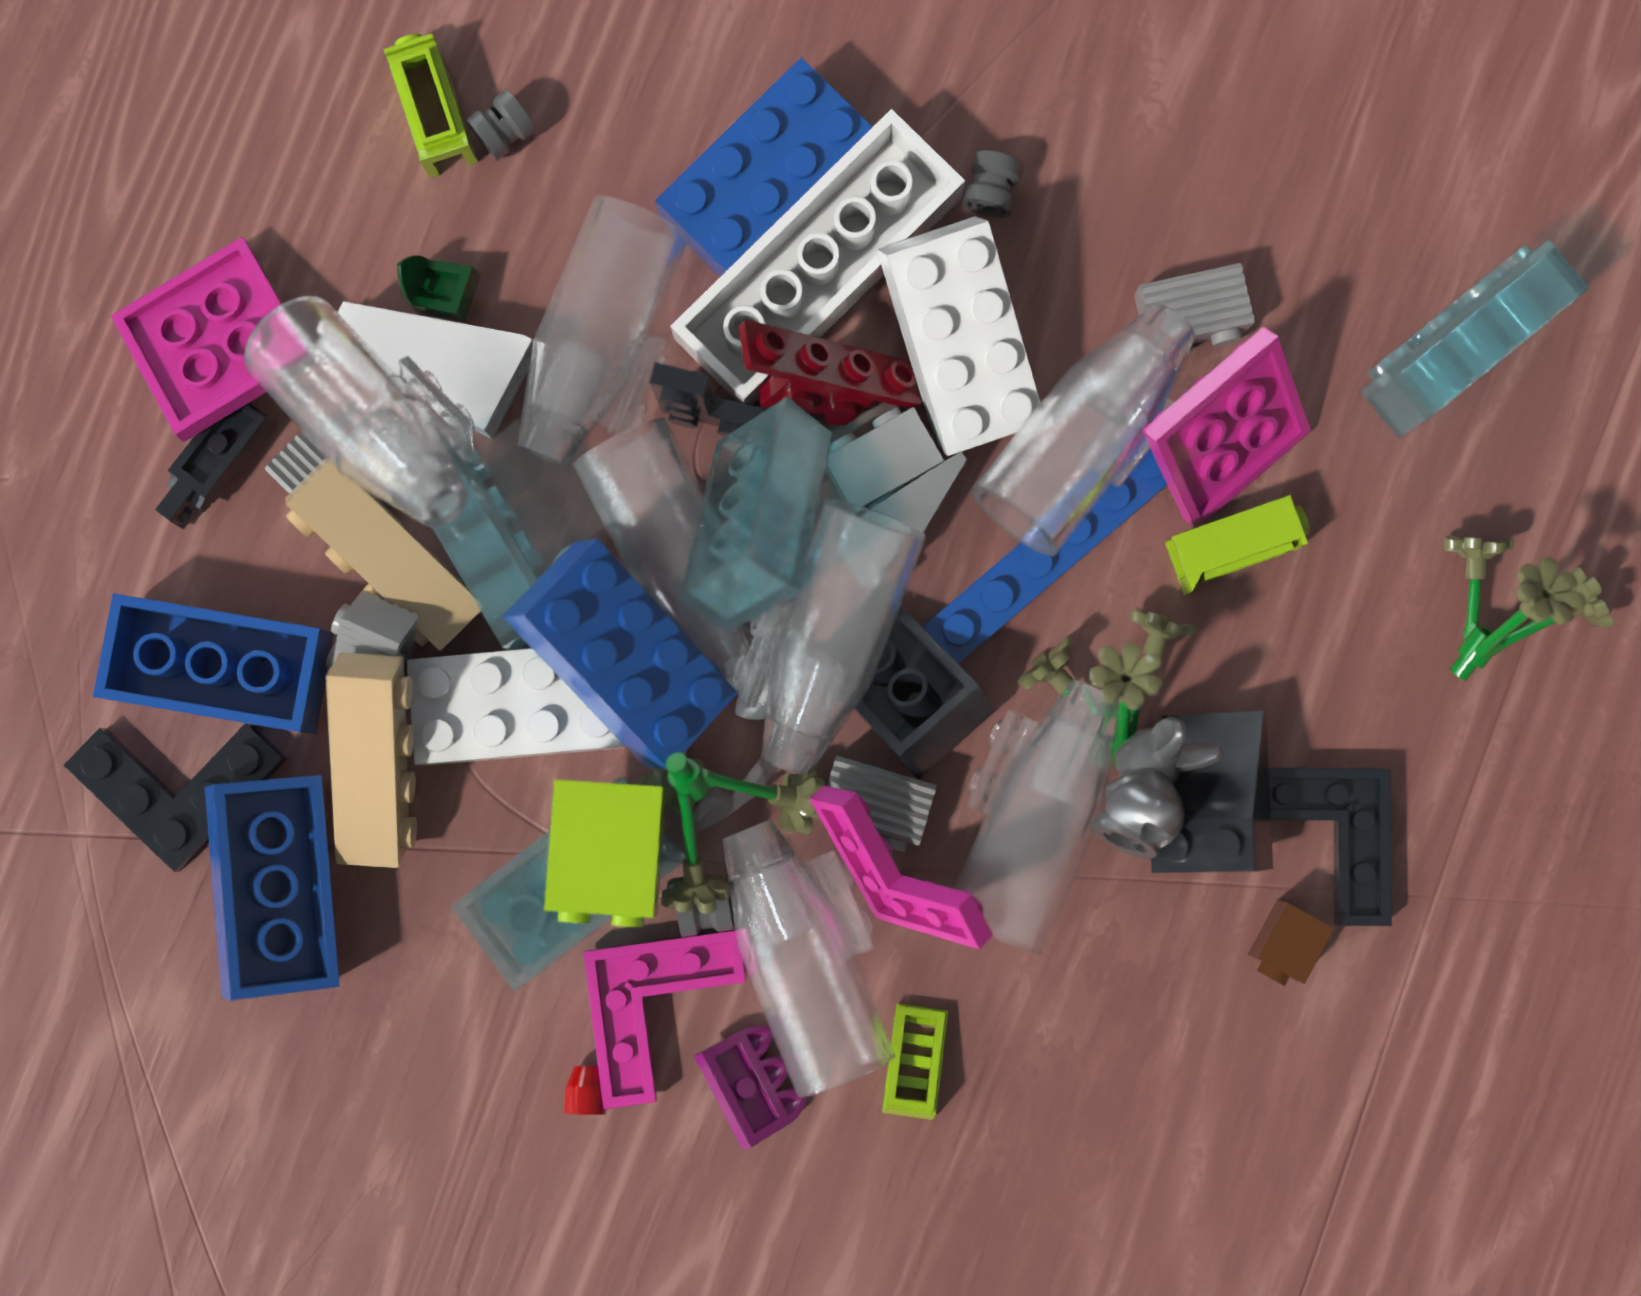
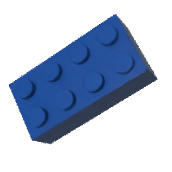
M801 57L655 200L659 217L721 277L872 126Z
M599 539L574 542L502 616L644 767L667 769L666 760L674 753L683 754L738 694L732 685Z
M113 593L93 697L316 734L328 671L326 660L332 648L334 633L315 627Z
M322 775L213 784L205 787L221 997L233 1001L340 987Z

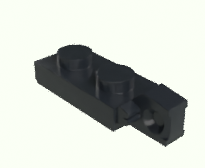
M247 403L196 434L168 469L172 476L167 486L171 489L155 510L174 525L184 529L200 510L205 512L211 506V503L214 504L276 422L252 404Z

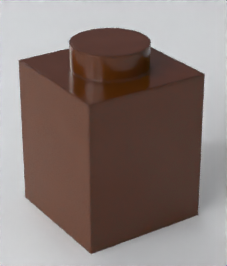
M1277 900L1247 955L1261 962L1257 972L1285 986L1290 978L1305 985L1334 928L1288 902Z

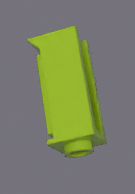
M409 34L399 38L394 46L383 49L418 151L419 161L429 177L433 178L440 175L436 164L437 161L462 154L468 165L478 163L441 49L433 34ZM429 63L450 130L427 137L406 70Z
M1291 495L1174 535L1171 537V540L1164 543L1185 596L1194 590L1198 580L1200 583L1302 548L1308 544L1305 535L1310 533V527L1303 508L1300 505L1294 506Z

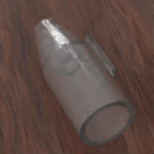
M595 196L533 339L517 447L543 460L565 467L596 425L606 429L607 433L615 437L628 436L630 429L633 431L638 429L648 406L642 400L649 386L654 362L667 363V356L662 354L667 340L659 336L653 338L649 336V333L689 240L687 235L675 225L648 210L607 196Z
M305 296L287 301L273 309L259 322L250 335L245 348L244 360L248 372L341 475L430 528L440 527L449 523L463 510L469 493L450 455L456 452L464 461L473 457L472 432L475 430V425L468 410L460 403L454 404L444 394L437 378L430 371L426 370L423 372L407 355L399 360L400 375H397L326 300L319 297Z
M1155 304L1073 364L972 487V495L983 511L1003 530L1024 545L1044 555H1056L1112 484L1120 487L1150 450L1142 430L1155 420V417L1160 412L1168 409L1175 403L1168 399L1195 339V331L1190 323L1170 307Z
M656 418L627 429L600 443L579 457L573 463V467L621 558L619 563L726 680L761 663L762 659L737 555L666 418Z
M825 499L789 601L784 600L780 594L770 592L765 606H758L751 623L750 632L754 637L747 655L743 654L740 656L733 674L735 690L746 706L756 708L757 704L766 706L761 757L765 761L789 772L810 774L870 688L926 539V535L923 532L880 512L841 500Z
M1071 680L1040 723L1008 709L1005 718L1000 719L995 724L989 738L991 751L984 767H979L974 773L968 788V793L971 797L967 806L986 815L954 889L968 891L981 902L984 908L983 916L993 933L992 937L1040 955L1044 951L1093 836L1090 829L1092 819L1104 810L1106 800L1105 788L1109 781L1118 724L1119 701L1114 704L1106 703L1101 698L1099 689L1080 681Z
M771 819L722 839L728 883L731 891L730 897L737 947L797 1096L806 1097L835 1088L891 1061L896 1055L855 957L857 954L875 949L870 939L873 936V927L865 910L857 907L850 890L853 887V878L845 862L837 858L835 850L802 862Z

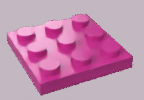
M240 237L111 315L174 434L183 442L317 362L251 246L243 237Z
M1263 326L1251 338L1238 345L1233 353L1210 373L1201 377L1189 391L1168 409L1160 412L1142 431L1182 518L1193 528H1197L1310 433L1311 429L1279 338Z

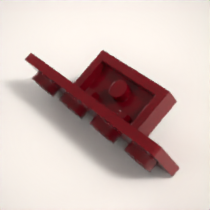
M745 320L739 326L745 368L749 371L771 376L758 388L761 407L783 411L791 416L800 415L826 421L831 425L846 426L874 401L908 409L912 407L915 409L921 404L920 391L911 362L908 360L752 320Z

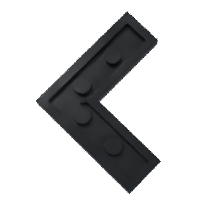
M654 362L649 384L662 413L669 414V422L688 428H697L699 422L718 426V434L740 441H747L748 434L768 439V447L787 453H797L798 447L810 449L814 434V421L713 396L708 375Z
M245 723L186 786L175 795L107 728H99L63 766L173 872H180L209 842L205 787L213 784L268 780L287 758L252 724Z
M1269 768L1271 820H1334V925L1392 926L1390 769Z

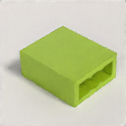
M554 779L544 911H557L558 921L568 923H590L591 914L612 915L611 925L625 927H644V918H654L658 915L667 787Z

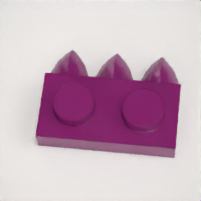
M749 1026L735 1031L694 1055L742 1150L752 1148L792 1123L802 1112L807 1099V1093L800 1090L789 1089L776 1092V1089L786 1079L791 1063L787 1059L778 1057L759 1060V1057L770 1046L774 1034L773 1028L767 1026Z

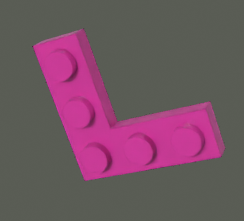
M823 785L809 798L876 919L979 950L992 938L993 933L983 916L984 908L973 894L965 890L958 891L937 885L931 881H921L900 874L891 857L892 849L889 843L877 832L869 817L870 808L859 794Z
M740 929L585 950L583 952L603 1109L657 1101L644 997L745 983L747 979Z

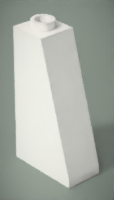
M344 301L338 313L333 311L325 320L320 333L323 341L319 346L335 360L493 439L539 352L534 341L522 334Z

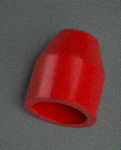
M574 1066L565 1086L564 1114L606 1115V1109H603L598 1066Z

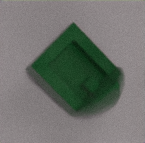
M411 255L397 263V278L400 291L407 303L416 312L465 322L481 277L472 266L427 259L421 255Z

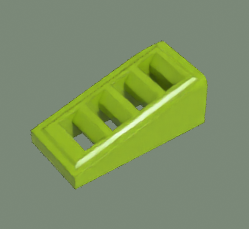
M896 1004L882 1113L933 1120L936 1116L948 1010ZM905 1023L935 1027L934 1036L904 1032ZM902 1044L932 1048L931 1057L901 1053ZM899 1066L929 1070L928 1079L898 1075ZM896 1088L925 1091V1101L896 1097Z

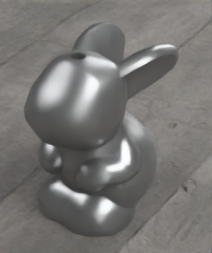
M1173 717L1157 722L1154 728L1139 730L1124 741L1115 752L1116 767L1121 777L1111 781L1106 786V811L1099 813L1092 819L1091 832L1123 853L1138 858H1155L1159 849L1169 844L1179 834L1183 826L1184 809L1182 800L1175 790L1173 783L1177 780L1180 772L1201 769L1217 763L1223 757V750L1211 742H1195L1183 745L1186 737L1185 724Z

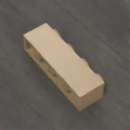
M331 453L285 497L286 505L291 509L286 515L287 519L307 538H310L316 532L330 546L325 552L326 556L341 571L348 575L354 569L369 583L363 590L369 591L371 596L378 595L380 600L388 599L389 604L397 603L399 609L407 607L409 613L417 612L419 618L414 640L422 647L430 641L441 651L485 607L480 598Z
M339 652L326 675L336 864L399 868L406 849L414 848L417 836L416 817H409L408 803H412L414 799L416 778L414 771H407V757L411 756L414 745L413 725L406 724L405 709L410 708L412 701V678L404 677L403 656Z

